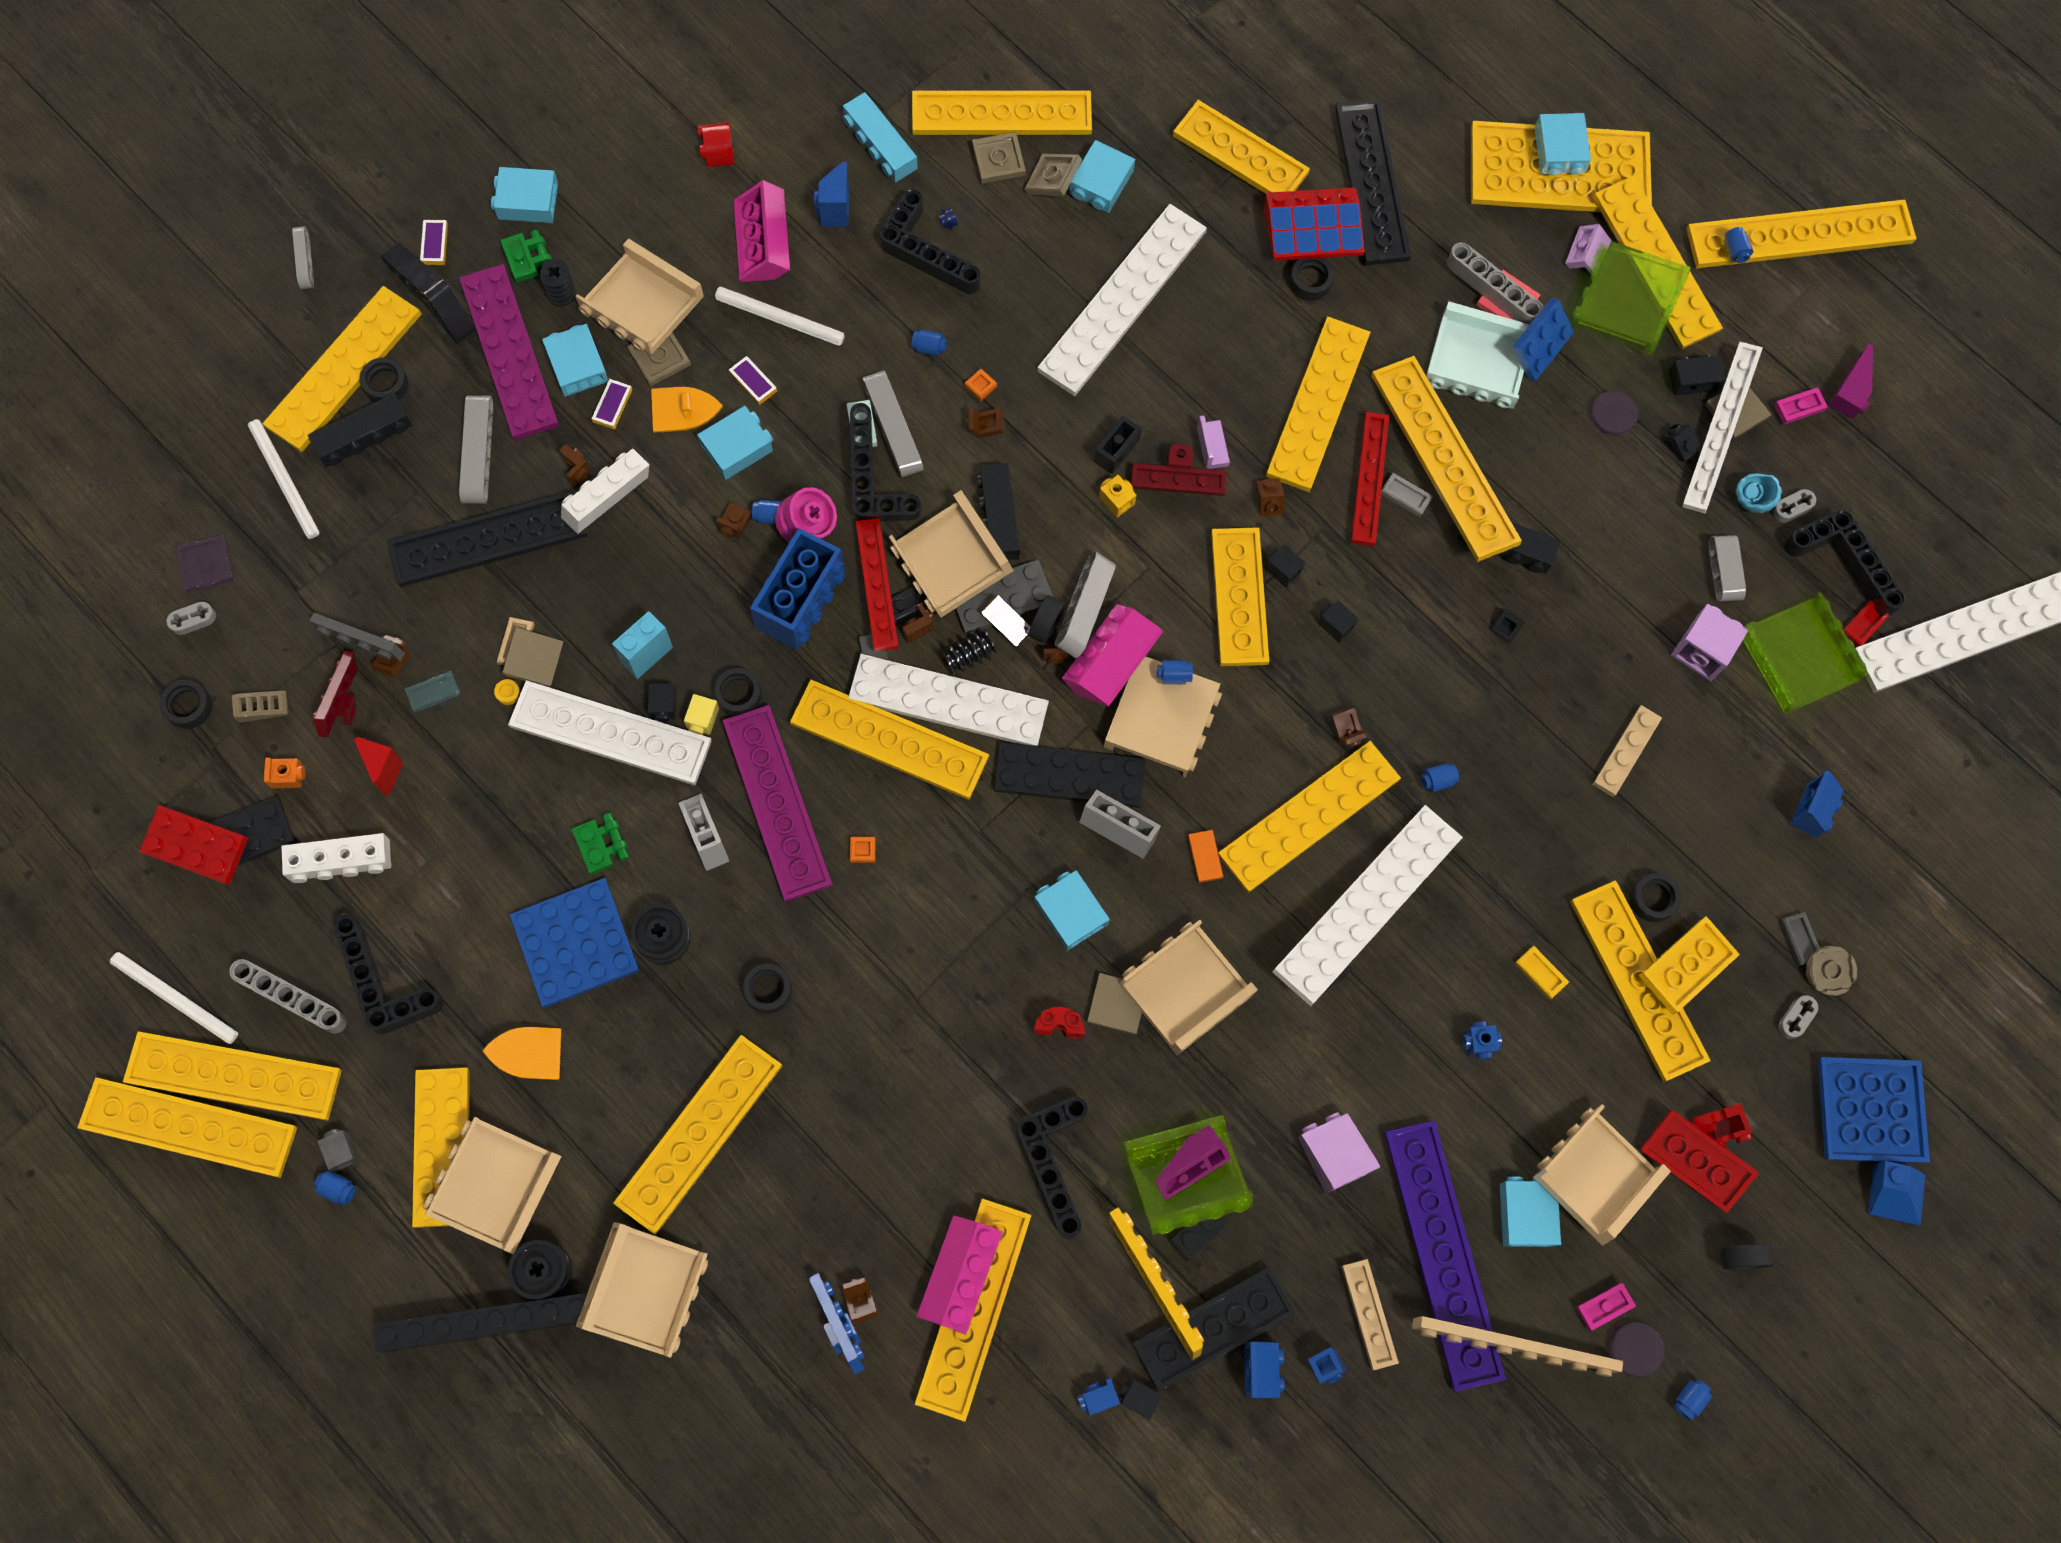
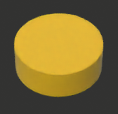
M505 679L497 683L494 694L501 704L511 705L519 699L520 689L513 680Z

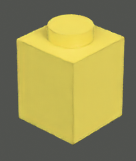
M693 694L684 719L688 731L700 735L703 733L710 735L719 711L717 701Z

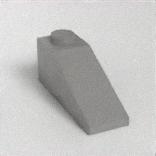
M702 794L679 802L678 804L706 871L729 862Z

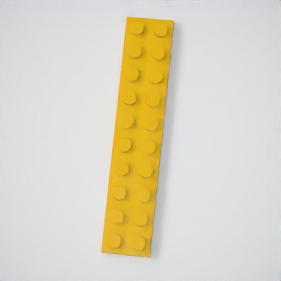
M1906 200L1689 224L1686 228L1696 268L1740 264L1731 261L1724 242L1725 233L1735 227H1742L1747 232L1754 251L1750 259L1743 263L1913 244L1916 240Z
M1415 356L1373 371L1372 378L1476 561L1479 562L1519 546L1522 541Z

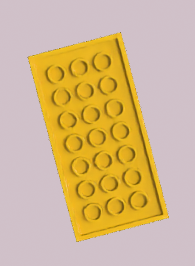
M1472 121L1471 204L1601 212L1593 199L1594 194L1634 175L1652 205L1650 132L1586 128L1591 162L1585 173L1577 175L1571 173L1550 175L1540 173L1535 125Z

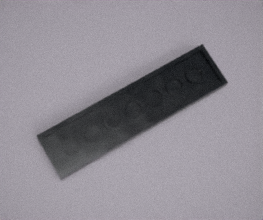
M1380 99L1336 103L1335 112L1350 188H1356L1360 203L1365 266L1410 261L1411 253Z
M575 490L387 541L398 585L404 587L587 537L586 528L577 534L561 518L562 502L567 496L575 495Z

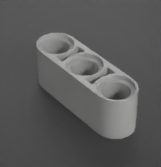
M1736 535L1711 536L1708 549L1717 601H1742L1746 595V584L1738 537Z

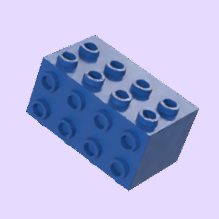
M798 528L793 538L789 541L783 555L777 561L771 575L765 581L762 590L751 605L750 610L755 629L796 650L799 649L801 644L805 645L810 637L809 630L813 624L816 625L822 616V608L825 604L828 605L831 602L835 586L837 584L840 585L845 578L846 572H844L845 564L843 563L842 550Z

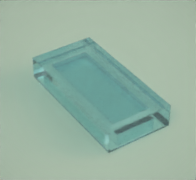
M452 671L405 689L412 710L415 713L461 694Z

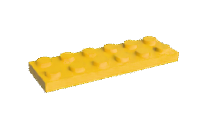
M1197 100L1173 131V137L1265 194L1270 192L1296 191L1310 171V168L1200 100Z
M1259 528L1212 529L1211 538L1220 666L1268 665L1269 651Z
M469 1068L416 1070L413 1228L449 1226L426 1216L427 1209L423 1208V1205L430 1193L435 1195L439 1187L435 1182L442 1168L448 1169L452 1160L447 1158L454 1144L459 1146L464 1138L463 1135H460V1132L465 1122L469 1120Z
M1118 1207L1109 1213L1110 1225L1191 1360H1194L1202 1353L1203 1337L1196 1327L1193 1329L1190 1327L1188 1321L1190 1318L1189 1314L1182 1304L1177 1305L1174 1295L1176 1294L1168 1280L1163 1282L1160 1266L1154 1257L1149 1259L1145 1241L1140 1234L1135 1236L1132 1228L1134 1224L1127 1212L1122 1214Z

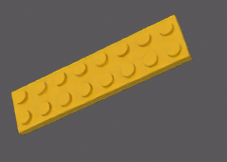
M912 91L913 135H1003L1016 132V135L1092 134L1091 91Z
M1633 175L1596 192L1593 196L1594 201L1680 350L1720 332L1723 327L1636 177Z
M383 286L262 423L264 427L300 452H303L311 443L308 434L323 428L361 385L359 379L364 366L373 359L384 358L422 315L420 310Z
M1327 316L1266 477L1280 479L1282 483L1310 493L1370 331Z
M810 680L790 721L792 726L970 800L988 761L989 754L868 703L849 699L847 694Z
M1369 741L1221 850L1218 856L1245 891L1249 893L1396 784L1401 777L1373 743Z
M1616 880L1572 899L1570 903L1663 1083L1710 1062L1711 1060L1684 1009L1682 1008L1679 1012L1672 1015L1639 977L1657 958Z
M137 1032L123 1082L328 1121L342 1070L329 1066Z
M740 1035L613 1204L656 1235L782 1068V1064Z
M95 1077L77 1128L281 1178L298 1127Z
M982 1199L975 1222L1003 1231L967 1334L964 1335L940 1326L915 1405L966 1421L1029 1225L1030 1214Z

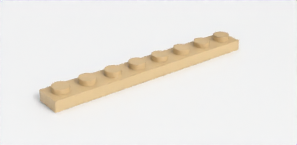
M1424 1316L1413 1318L1412 1329L1420 1330V1335L1436 1338L1438 1334L1446 1336V1341L1462 1343V1340L1471 1342V1346L1475 1348L1487 1349V1346L1496 1347V1352L1512 1355V1351L1521 1353V1358L1537 1360V1357L1546 1359L1547 1364L1562 1366V1362L1571 1364V1369L1578 1371H1587V1368L1595 1369V1374L1612 1377V1373L1622 1372L1623 1361Z

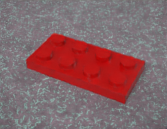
M158 805L139 852L230 885L249 837Z
M1672 1108L1640 1148L1642 1152L1660 1165L1664 1164L1671 1173L1726 1213H1728L1759 1174L1758 1170Z

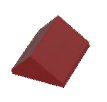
M355 738V744L372 782L385 796L389 795L404 762L390 747L363 738Z

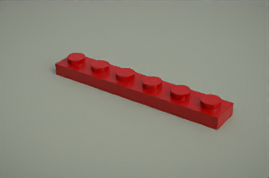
M1366 412L1351 544L1374 547L1376 544L1389 415Z
M876 518L856 521L874 652L899 649L880 520Z

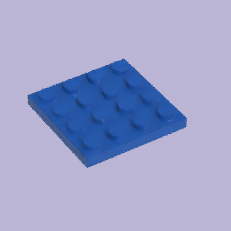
M605 878L509 914L543 1008L640 971Z
M1818 1058L1825 1160L1930 1163L1921 1061Z

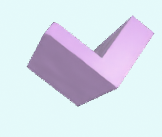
M1600 224L1579 227L1566 260V265L1569 269L1586 267L1593 277L1599 275L1611 244V239Z
M1199 416L1197 431L1205 468L1214 469L1229 466L1230 461L1221 421L1206 422L1205 416Z

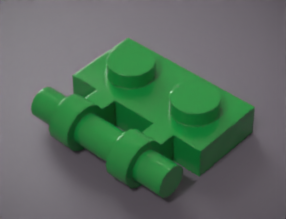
M538 230L531 231V239L528 240L524 239L523 233L500 240L516 283L538 276L536 268L542 267L544 262L552 259L545 249V239ZM536 250L538 256L531 257L529 251Z
M612 813L602 816L605 825L600 828L594 819L572 829L590 875L613 867L614 864L611 857L614 855H618L620 861L629 859L627 843L625 840H622L619 833L620 826L618 821L614 820ZM610 835L613 842L612 846L606 847L603 839L604 836Z

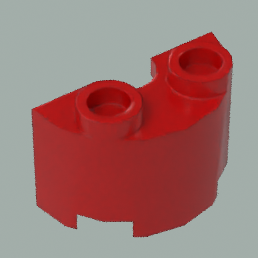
M730 123L697 125L699 139H703L704 144L700 145L701 159L706 158L707 167L734 165Z
M1052 1007L1043 1011L1036 1021L1033 1032L1034 1035L1051 1036L1054 1030L1059 1029L1065 1033L1066 1038L1084 1039L1085 1035L1084 1024L1080 1015L1065 1007Z
M1742 1103L1692 1118L1695 1126L1724 1147L1727 1146L1726 1141L1736 1139V1142L1739 1143L1752 1139V1130Z

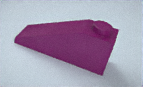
M1868 344L1860 353L1829 403V406L1851 419L1859 412L1863 414L1870 404V401L1867 399L1872 393L1873 345Z
M1208 1125L1186 1139L1155 1183L1164 1200L1167 1201L1231 1160L1222 1140L1211 1126Z

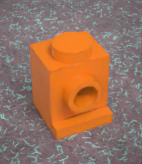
M265 758L264 782L271 789L301 788L302 780L306 776L305 766L297 758ZM287 769L286 773L282 774V770Z

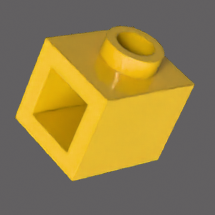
M1117 475L1113 479H1106L1101 484L1099 498L1116 518L1135 505L1137 495L1134 493L1132 485L1126 479L1123 480Z

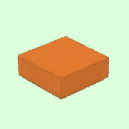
M980 369L964 383V387L981 402L997 388V383Z
M850 837V863H875L876 838Z

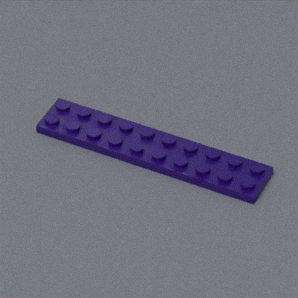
M1431 1121L1385 1132L1384 1135L1433 1318L1493 1332L1436 1122ZM1438 1335L1453 1392L1506 1380L1500 1355L1496 1352V1347L1487 1346V1349L1475 1348L1471 1346L1469 1341L1462 1340V1343H1452L1446 1341V1336Z

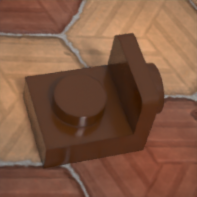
M730 502L722 518L718 517L716 520L719 532L728 538L733 536L740 539L752 517V512Z
M922 603L917 605V613L920 618L909 620L903 627V636L908 644L933 631L934 616L929 608L925 609Z

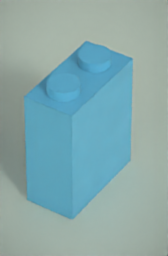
M1584 113L1540 114L1534 127L1540 173L1558 175L1560 173L1577 175L1585 173L1591 162Z
M1095 140L1070 183L1069 194L1077 200H1083L1091 204L1098 210H1104L1109 213L1134 172L1135 159Z
M499 167L498 176L494 178L496 194L491 198V208L495 210L497 218L499 220L553 223L558 189L555 172L552 170Z
M587 324L576 325L567 331L552 333L542 339L564 397L609 381Z
M746 406L697 434L701 447L725 480L773 452L771 444L773 438L767 429L762 430L759 425L760 420L754 411L750 413Z
M649 611L612 643L620 663L636 679L640 678L673 648L666 627Z
M1077 870L1071 874L1069 871L1065 872L1056 879L1058 882L1051 887L1049 885L1043 886L1036 892L1037 896L1034 898L1035 905L1066 951L1106 927L1110 920Z
M1507 1177V1181L1500 1183L1503 1246L1556 1247L1561 1245L1558 1201L1534 1177L1533 1181H1523V1177Z

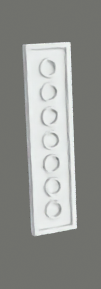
M864 654L860 655L848 697L849 699L868 703L882 710L1021 745L1036 747L1038 746L1049 703L1048 700Z
M527 680L508 724L510 728L692 785H696L712 742L709 737Z

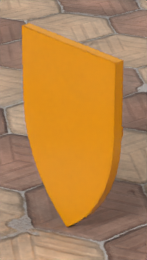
M670 387L651 389L653 433L685 431L697 428L714 418L723 405L710 394L695 388Z
M540 1027L516 1028L501 1034L483 1049V1053L496 1067L512 1076L526 1079L559 1080L561 1029Z

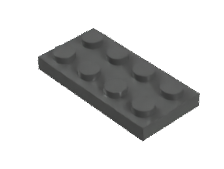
M1039 560L1012 568L1013 572L955 608L965 635L994 626L981 612L997 595L1020 617L1038 611L1048 595L1053 597Z

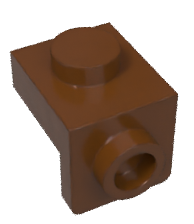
M974 408L968 410L967 427L978 438L1004 433V411L1001 408L980 413Z
M565 444L559 452L563 461L573 468L566 476L569 483L574 487L587 478L590 470L587 462L584 460V455L577 448L572 450Z
M1280 479L1256 481V490L1260 500V515H1282L1284 512L1285 495Z
M1056 625V638L1061 625ZM1057 646L1053 649L1043 650V661L1059 664L1067 660L1068 653Z
M384 635L383 639L395 643L405 654L401 661L393 658L388 661L378 656L371 665L374 671L395 678L411 656L406 643L401 638Z
M1349 707L1330 715L1339 743L1351 747L1360 744L1361 739L1367 737L1366 732L1361 730L1354 707Z
M866 1277L852 1279L841 1286L853 1325L878 1317Z

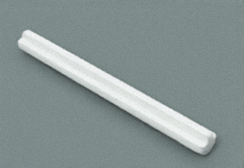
M718 287L715 293L716 300L839 346L844 341L843 332L729 289Z
M258 419L249 422L248 427L308 539L317 537L319 530L262 423Z
M116 952L110 959V964L225 1042L231 1044L238 1037V1032L120 952Z

